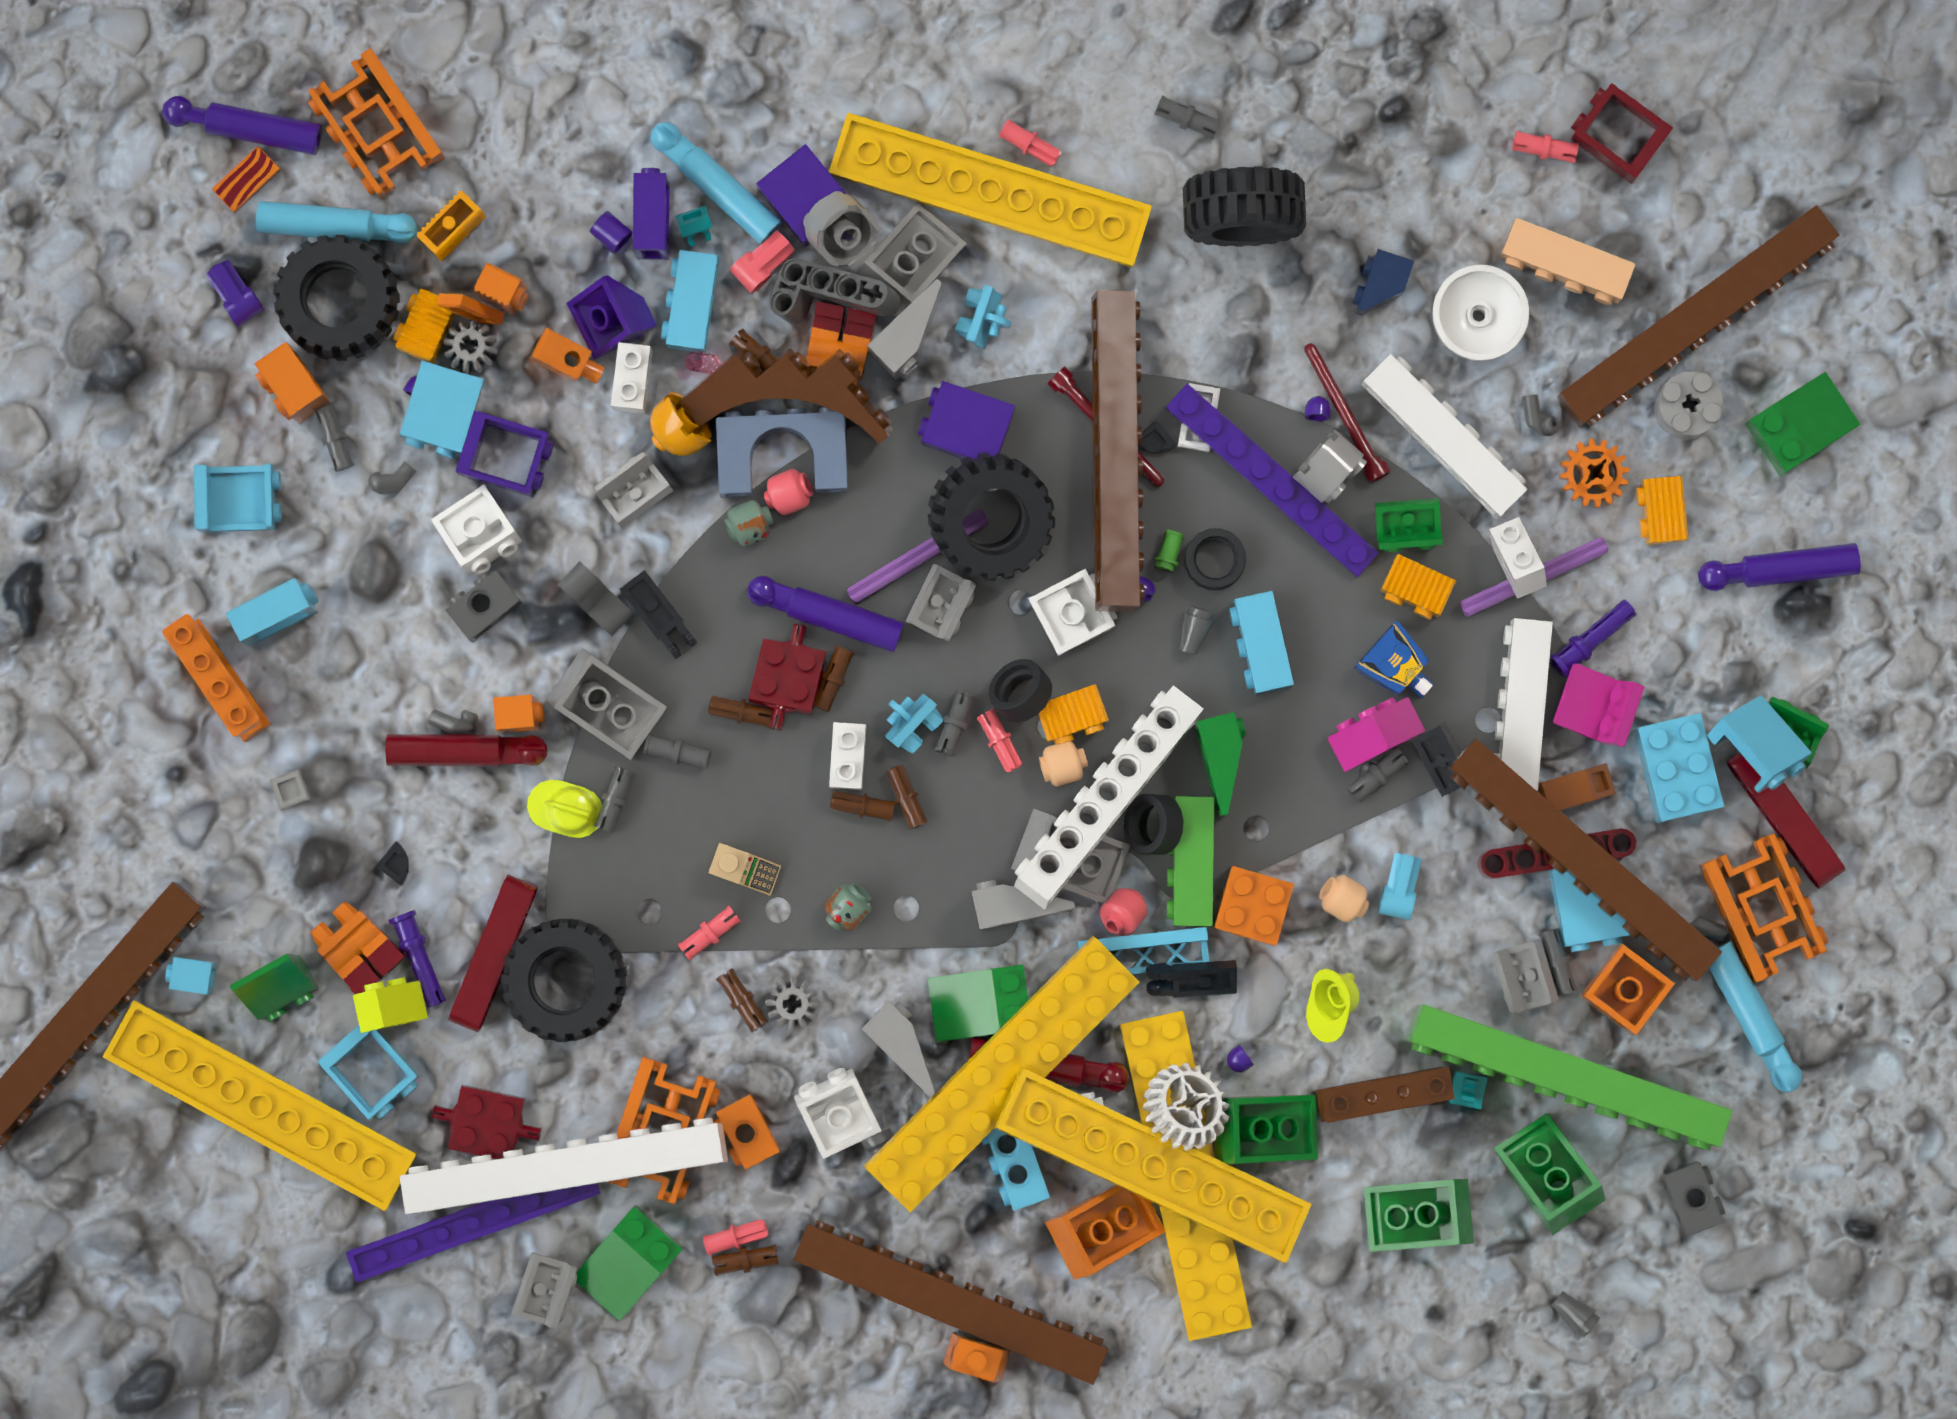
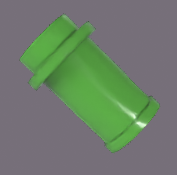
M1167 529L1164 531L1165 534L1159 554L1154 556V561H1156V568L1173 572L1174 567L1179 565L1176 561L1185 535Z

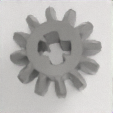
M462 320L459 322L462 331L458 333L454 328L448 330L454 337V340L444 339L443 344L452 348L446 351L444 356L446 359L455 358L451 364L454 369L459 368L463 364V373L469 374L471 365H474L476 372L481 373L482 367L480 363L482 361L488 366L493 364L490 358L487 357V354H498L497 348L489 346L494 344L497 338L495 335L487 336L490 331L488 325H484L478 330V321L472 320L470 329H468ZM469 340H472L474 344H478V347H474L476 352L469 354L467 350H463V347H467L465 343Z
M791 977V988H787L786 982L780 979L778 983L783 990L781 993L775 988L771 987L769 989V992L776 996L777 1000L765 1001V1005L776 1006L777 1010L769 1012L768 1017L774 1018L780 1014L781 1018L777 1021L776 1026L781 1028L786 1019H788V1030L792 1032L795 1030V1020H798L802 1029L807 1028V1023L803 1019L805 1015L813 1021L816 1020L817 1016L808 1011L809 1007L820 1008L819 1002H809V998L815 997L818 994L817 990H812L805 994L804 991L809 986V981L807 980L797 989V977ZM791 995H797L796 1000L799 1001L801 999L802 1002L801 1008H796L793 1014L787 1012L789 1008H784V1001L790 1000Z

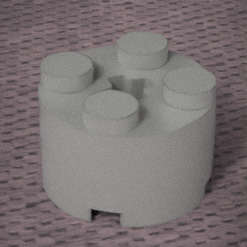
M839 191L831 193L818 201L803 220L809 243L834 266H856L864 262L875 250L877 244L875 242L877 232L879 233L878 223L874 216L850 195Z
M1695 371L1682 372L1673 376L1659 390L1654 403L1655 418L1661 429L1683 440L1695 439L1704 435L1718 422L1723 411V396L1719 386L1708 374ZM1686 399L1695 405L1692 413L1689 408L1684 409L1682 407Z
M1336 429L1327 436L1328 439L1324 444L1320 443L1298 468V472L1293 475V478L1321 503L1323 501L1329 503L1332 499L1335 500L1346 487L1343 483L1345 478L1349 480L1352 476H1355L1367 463L1362 458L1364 454Z

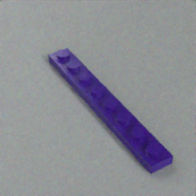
M1188 383L1165 407L1166 410L1356 578L1379 554Z
M597 1183L482 1202L347 1251L346 1255L357 1283L599 1195L601 1191Z

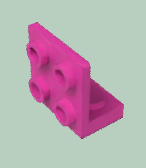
M1574 663L1553 722L1558 726L1599 743L1625 747L1645 686L1635 682L1616 680L1588 667Z

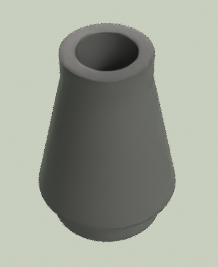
M1189 605L1188 611L1184 612L1179 650L1197 655L1201 644L1214 624V621H1212L1213 612Z
M1564 1291L1551 1305L1575 1335L1579 1333L1582 1337H1585L1600 1320V1317L1595 1314V1309L1569 1296Z

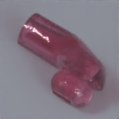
M694 351L687 355L684 363L685 367L690 371L710 374L721 365L716 355Z

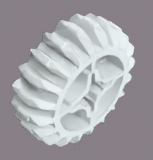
M1183 1063L1180 1067L1173 1064L1167 1070L1162 1069L1157 1073V1077L1149 1082V1089L1145 1091L1143 1096L1148 1101L1144 1103L1142 1109L1151 1112L1145 1121L1154 1122L1155 1126L1152 1128V1133L1160 1131L1163 1134L1161 1142H1166L1168 1139L1172 1140V1149L1178 1148L1181 1144L1185 1151L1193 1147L1201 1149L1206 1144L1214 1142L1216 1137L1224 1131L1223 1125L1228 1122L1229 1116L1224 1111L1229 1108L1230 1104L1222 1101L1226 1097L1227 1092H1219L1218 1087L1221 1081L1212 1082L1210 1080L1212 1071L1206 1072L1204 1075L1201 1074L1200 1065L1191 1069L1188 1063ZM1170 1087V1090L1172 1092V1094L1170 1095L1172 1103L1169 1107H1167L1166 1094L1168 1088ZM1203 1107L1206 1108V1122L1204 1126L1201 1122V1119H1203L1201 1109Z

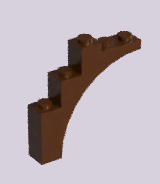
M740 348L679 401L681 406L699 426L719 413L742 403L763 399H796L816 403L841 413L861 426L879 444L893 430L890 426L892 422L889 416L882 409L877 410L869 401L871 399L870 395L861 385L858 384L856 386L853 383L861 373L858 370L859 364L850 353H844L840 348L812 372L808 369L809 363L806 358L799 352L794 353L791 348L763 371L758 368L760 364L755 356L750 352L745 353Z

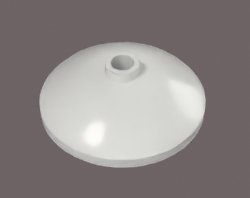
M1489 265L1468 266L1450 275L1439 288L1433 303V323L1443 344L1456 355L1474 361L1493 360L1511 351L1523 337L1529 320L1528 300L1520 284L1504 270ZM1481 311L1484 314V320L1480 322L1474 320L1473 312Z

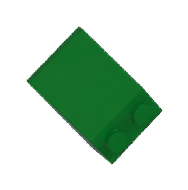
M1826 371L1745 423L1779 477L1861 425Z
M1235 712L1200 720L1194 724L1218 818L1225 817L1229 812L1243 744L1242 738L1246 736L1242 717L1236 718Z
M288 953L229 985L235 995L257 1020L267 1018L268 1022H272L285 1015L284 1008L294 1002L298 1007L314 998L312 992L319 989L302 956Z
M1023 964L927 978L936 1042L995 1034L1028 1001Z
M1316 1095L1238 1096L1222 1099L1223 1102L1230 1104L1229 1108L1224 1111L1229 1118L1228 1122L1223 1125L1224 1131L1214 1141L1216 1159L1230 1164L1318 1159Z
M1548 1113L1494 1147V1151L1552 1236L1606 1200L1601 1183Z
M1468 1179L1364 1187L1369 1252L1474 1244Z
M635 1205L576 1272V1282L621 1321L681 1253L684 1247L639 1206Z

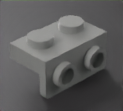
M641 452L639 455L630 458L624 466L613 474L604 477L593 488V491L619 526L624 528L673 492V489L652 463L645 452Z
M933 564L905 622L936 638L949 641L960 628V618L965 608L974 599L976 583L963 579L943 567Z
M1541 939L1493 953L1495 969L1500 977L1504 991V1000L1508 1005L1510 1014H1516L1559 1001Z
M532 1252L511 1314L557 1329L559 1322H562L566 1315L567 1306L565 1303L569 1291H572L575 1287L577 1268L565 1261Z

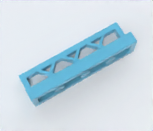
M1207 927L1098 939L1109 951L1118 950L1114 955L1115 958L1125 949H1132L1141 957L1133 968L1127 969L1132 975L1146 973V967H1139L1144 960L1150 965L1154 964L1147 956L1155 946L1163 945L1173 953L1166 962V964L1171 966L1172 964L1170 963L1176 956L1183 961L1182 963L1209 962ZM1088 940L1078 941V942H1077V943H1078V950H1079ZM1200 941L1202 960L1189 962L1179 954L1186 943ZM1182 943L1176 951L1169 946L1170 944ZM1149 947L1144 954L1141 953L1138 949H1136Z

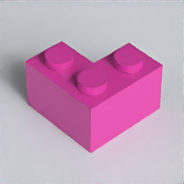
M1392 697L1378 704L1377 708L1373 706L1359 713L1360 720L1358 722H1355L1354 718H1350L1337 725L1338 732L1327 737L1344 772L1416 737L1425 732V729L1408 697L1398 702Z

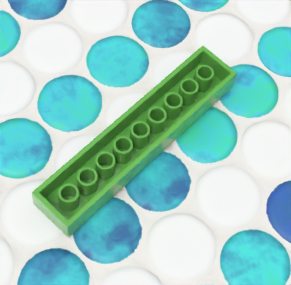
M1424 1004L1417 1005L1405 1040L1412 1043L1411 1050L1428 1056H1432L1434 1051L1443 1054L1442 1061L1457 1066H1463L1464 1062L1473 1064L1472 1071L1489 1077H1494L1495 1072L1504 1075V1082L1525 1088L1526 1083L1535 1086L1533 1092L1551 1098H1556L1557 1093L1566 1096L1564 1102L1585 1109L1588 1104L1596 1106L1594 1113L1612 1119H1617L1618 1115L1627 1117L1626 1124L1646 1130L1649 1129L1650 1125L1657 1127L1656 1134L1673 1140H1679L1680 1136L1688 1138L1687 1145L1710 1151L1711 1146L1721 1147L1733 1111Z

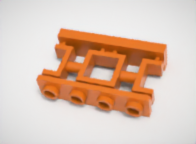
M369 48L360 54V59L351 62V65L359 75L357 78L334 93L322 81L315 89L312 87L307 90L312 97L307 102L317 117L321 115L326 117L330 125L325 127L335 144L342 141L348 150L343 155L354 170L357 167L361 169L365 177L360 181L371 196L377 193L382 200L386 197L387 193L397 189L388 175L414 158L424 171L429 168V165L432 163L435 165L445 157L374 51ZM369 67L391 101L385 104L379 93L366 102L363 100L357 90L370 82L363 70ZM327 96L334 106L347 97L354 107L353 111L342 117V120L348 127L347 131H342L321 98ZM380 106L394 129L368 146L353 123ZM403 119L425 150L426 154L422 157L415 146L400 154L393 144L395 140L406 134L399 124ZM362 148L368 158L383 150L390 161L377 170L384 180L383 183L380 185L377 183L356 152L358 149Z
M185 614L162 630V634L232 736H240L243 742L246 743L272 725L199 618L194 621L189 614Z
M1774 833L1753 841L1759 857L1732 868L1726 854L1699 865L1723 921L1728 926V932L1737 952L1754 983L1779 973L1773 957L1795 947H1800L1805 960L1827 952L1825 944L1828 943L1827 936L1821 926L1816 927L1811 916L1815 914L1813 905L1807 896H1802L1798 885L1802 884L1800 876L1795 867H1789L1785 858L1788 855L1786 845L1782 838H1776ZM1765 847H1768L1785 888H1783L1779 877L1764 883L1761 882L1755 866L1770 860ZM1720 867H1722L1726 878L1741 872L1744 873L1750 889L1735 895L1740 908H1737ZM1773 887L1785 916L1759 927L1746 898ZM1792 906L1795 907L1812 947H1810L1805 936L1788 942L1781 925L1797 919ZM1746 926L1749 927L1753 937L1770 931L1777 948L1761 954L1766 967L1763 966Z
M642 1057L617 1130L618 1139L629 1138L630 1131L647 1128L653 1112L682 1121L681 1128H688L692 1117L676 1112L682 1094L698 1099L702 1087L707 1088L696 1120L706 1118L709 1106L716 1107L721 1089L716 1088L718 1081L698 1075L694 1089L691 1090L664 1080L668 1064L648 1057ZM653 1071H657L658 1074L654 1085L670 1090L665 1106L661 1107L648 1103L644 1114H641L639 1112ZM688 1168L679 1170L672 1192L667 1191L671 1178L660 1174L642 1176L660 1182L661 1186L656 1199L674 1205L678 1199L684 1200L690 1184L689 1181L685 1180ZM630 1178L609 1181L608 1183L627 1188Z

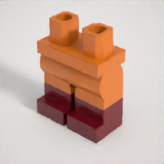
M816 301L812 332L806 357L809 363L808 369L812 372L840 348L844 353H850L859 364L858 370L861 373L853 382L857 386L858 380L863 379L869 354L868 344L873 339L877 315L848 308L843 339L840 340L845 307Z
M346 901L332 912L343 924L336 933L324 921L310 932L315 943L319 946L317 951L339 974L354 994L365 992V985L380 982L383 978L378 972L382 976H387L407 957L363 910L357 911L355 907ZM363 954L375 966L378 972L367 962V960L362 956Z

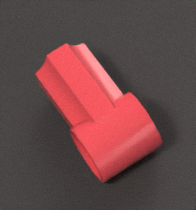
M777 230L753 252L749 251L738 259L729 271L750 294H753L772 277L771 273L796 251L790 242Z

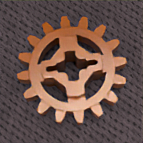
M1593 438L1588 440L1587 447L1578 442L1576 444L1577 453L1569 449L1565 454L1570 461H1562L1560 463V466L1566 469V472L1560 474L1559 479L1567 480L1568 483L1562 488L1563 492L1571 490L1573 494L1570 500L1573 502L1578 497L1581 498V504L1584 508L1588 505L1589 501H1593L1595 509L1600 507L1601 500H1604L1607 505L1612 504L1611 495L1620 497L1623 493L1618 487L1627 486L1629 482L1622 478V475L1630 471V468L1621 466L1626 456L1617 457L1615 455L1618 449L1616 445L1610 450L1607 449V440L1605 439L1601 441L1599 446L1595 445ZM1587 453L1602 454L1599 459H1589L1587 456H1583ZM1603 463L1598 473L1601 479L1596 477L1586 484L1585 482L1590 475L1589 469L1592 470ZM1610 463H1612L1615 470L1614 481L1609 475ZM1574 466L1579 471L1580 482L1576 484L1573 476ZM1589 488H1599L1605 491L1601 494L1587 493Z

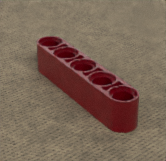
M1739 752L1726 761L1732 774L1777 836L1782 838L1788 851L1815 887L1821 889L1846 871L1840 858L1784 782L1774 790L1768 787L1758 793L1754 787L1761 780V776Z
M1624 828L1587 834L1615 859L1631 855L1637 844L1635 835L1630 830ZM1617 834L1623 835L1628 841V847L1624 852L1616 851L1612 845V840ZM1526 844L1486 851L1477 861L1479 873L1488 879L1554 869L1548 863L1550 857L1541 850L1537 854ZM1521 850H1527L1532 854L1533 863L1529 868H1523L1517 862V855ZM1489 855H1495L1501 861V869L1497 873H1491L1486 869L1485 861Z
M509 874L506 876L455 999L448 1021L479 1033L501 982V974L504 973L505 965H503L505 958L509 955L512 949L511 946L519 938L536 896L538 886Z

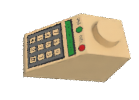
M719 843L708 873L771 896L781 865Z

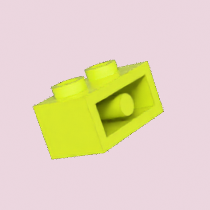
M403 977L386 981L387 987H384L383 981L364 986L365 992L353 995L361 1033L427 1019L428 1015L420 981L406 983V978Z

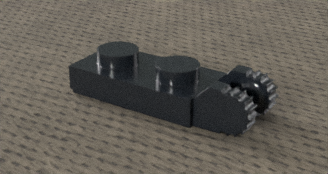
M645 570L619 589L658 641L661 639L675 659L681 656L680 650L675 643L671 642L667 634L676 627L688 645L693 647L697 644V641L684 626V620Z
M1236 960L1172 964V966L1166 963H1154L1146 967L1147 977L1153 979V981L1151 980L1147 983L1146 992L1152 996H1173V998L1237 993Z

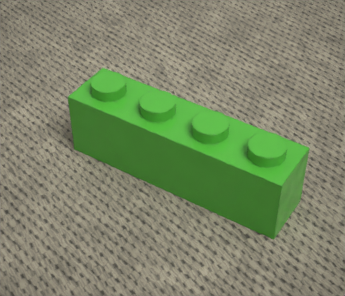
M1175 796L1174 800H1176L1181 808L1184 823L1179 844L1172 852L1167 853L1168 855H1173V868H1167V887H1173V900H1167V919H1173V926L1212 927L1214 797Z

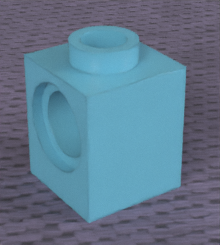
M174 957L173 963H168L165 981L170 982L169 989L212 995L217 963Z

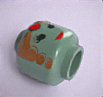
M750 500L730 508L727 512L728 518L724 519L732 543L738 542L744 547L766 539L770 533L768 526L774 524L768 507L761 508L755 500Z
M851 883L850 885L840 884L824 903V909L828 915L826 921L838 931H841L842 928L849 931L856 930L871 913V896L856 883Z

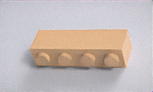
M1515 218L1499 257L1505 260L1504 264L1518 271H1522L1523 268L1534 271V276L1540 280L1552 282L1555 279L1565 283L1564 288L1578 294H1582L1583 291L1594 294L1596 301L1606 305H1612L1613 302L1618 304L1622 300L1636 263L1519 218Z

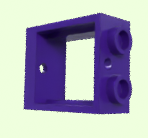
M642 168L641 173H634L633 251L637 260H669L670 183L666 173H660L659 168Z
M474 411L456 473L460 476L532 497L534 490L539 491L542 486L544 473L540 472L543 461H549L554 443L550 442L551 436L548 432ZM488 426L539 441L525 485L474 470Z

